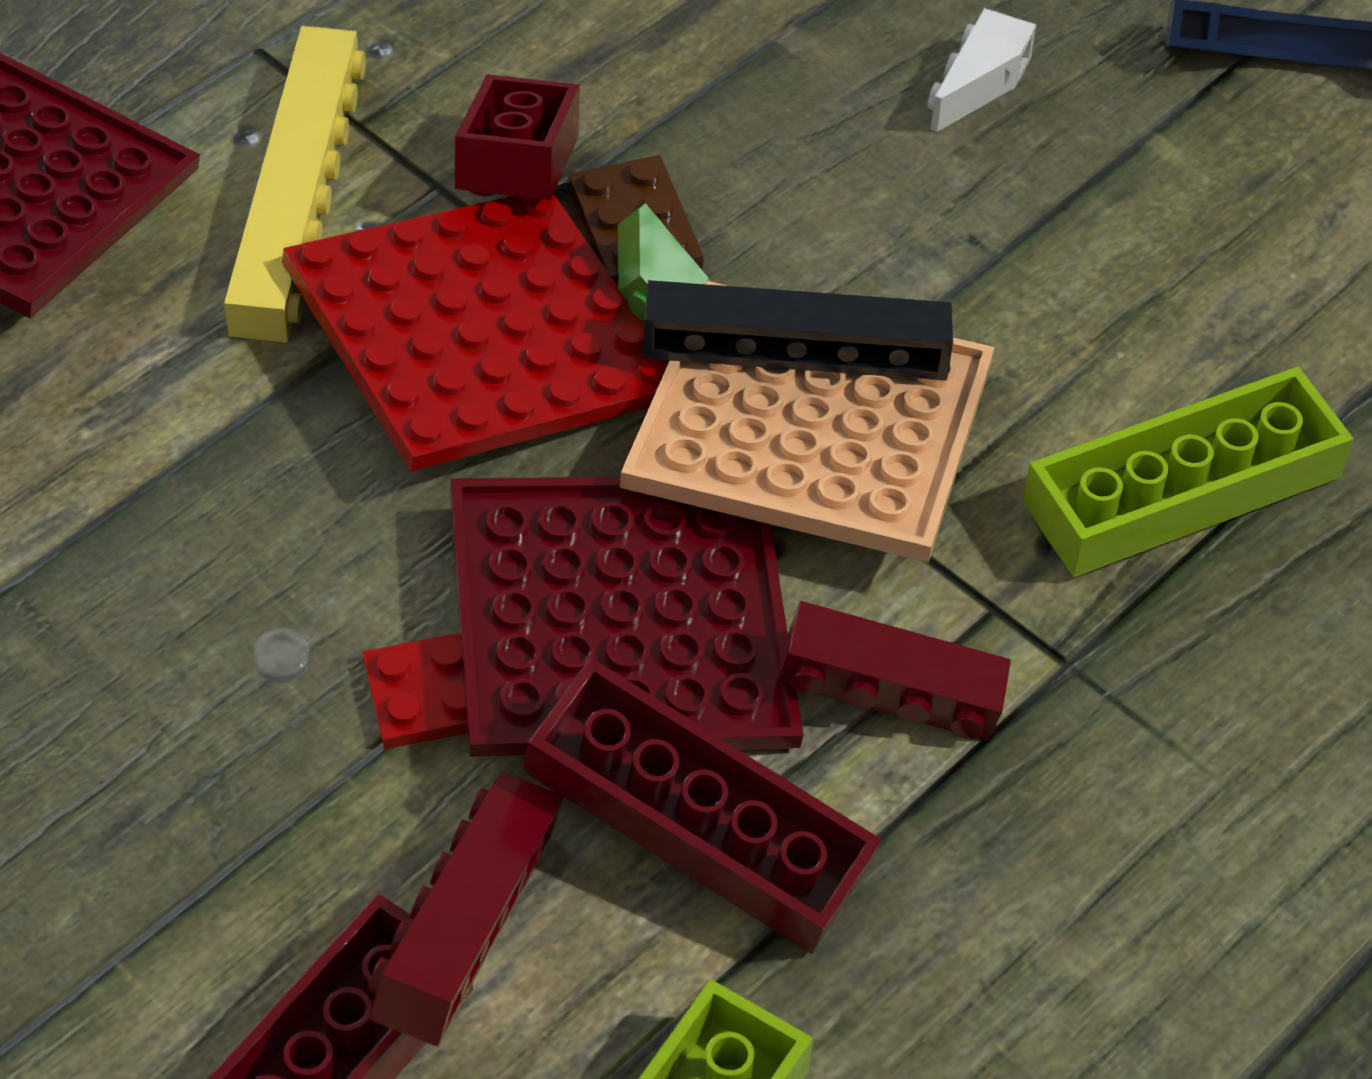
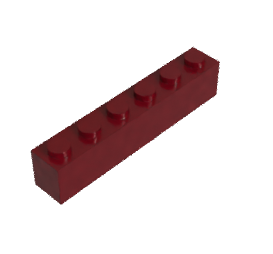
M503 771L499 773L490 791L480 788L469 813L468 820H471V822L462 819L454 834L450 846V852L453 854L450 855L443 852L438 859L430 881V885L433 888L422 886L410 914V919L413 920L412 924L404 920L400 923L389 950V955H392V958L387 959L381 956L374 968L367 988L368 992L376 994L369 1020L435 1047L440 1045L552 837L564 798L562 795Z

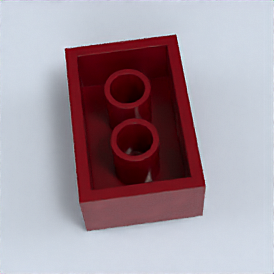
M486 74L455 135V189L470 191L476 196L483 197L495 194L517 196L520 200L526 202H537L543 199L551 200L579 136L580 84Z

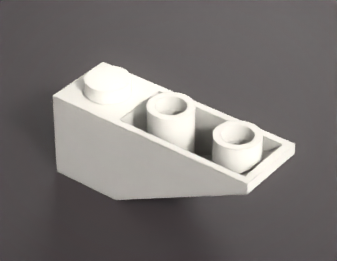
M984 8L976 24L969 23L961 40V51L959 54L953 52L950 55L946 64L943 83L936 82L932 87L927 102V109L933 110L930 130L938 132L1014 89L1031 59L1036 24Z

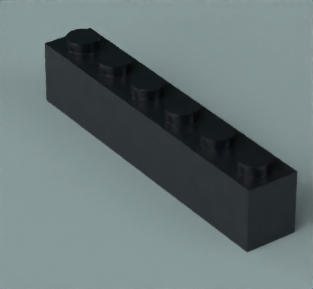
M647 281L642 359L947 381L953 347L951 302Z

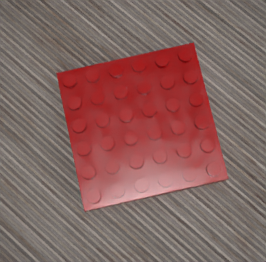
M554 194L551 200L543 199L537 202H526L520 200L517 196H510L283 248L282 263L410 472L649 408L670 361L642 359L644 322L630 310L628 301L619 292L618 285L609 276L607 269Z

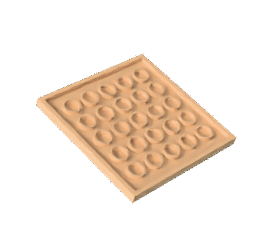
M707 281V282L705 283V284H709V285L728 286V285L719 284V283H715V282H711V281ZM953 338L947 381L669 361L622 468L620 488L929 563L992 364L995 347Z

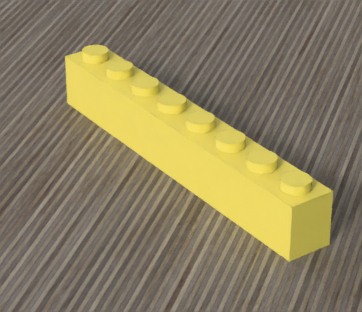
M301 26L224 302L229 337L288 343L293 323L300 324L302 320L304 298L282 263L283 248L322 239V222L320 217L321 214L328 215L331 205V187L329 182L330 180H337L340 170V152L338 147L339 145L346 146L348 140L349 120L346 117L347 112H355L357 85L355 81L356 79L362 80L365 73L366 54L365 51H358L357 31Z

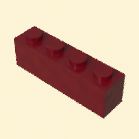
M800 600L788 630L777 683L793 687L801 693L819 694L841 700L855 708L873 709L898 716L909 723H923L952 731L963 738H977L988 741L1003 712L1011 659Z

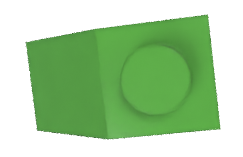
M646 203L618 224L619 292L628 301V306L633 314L644 321L648 280L705 284L710 280Z

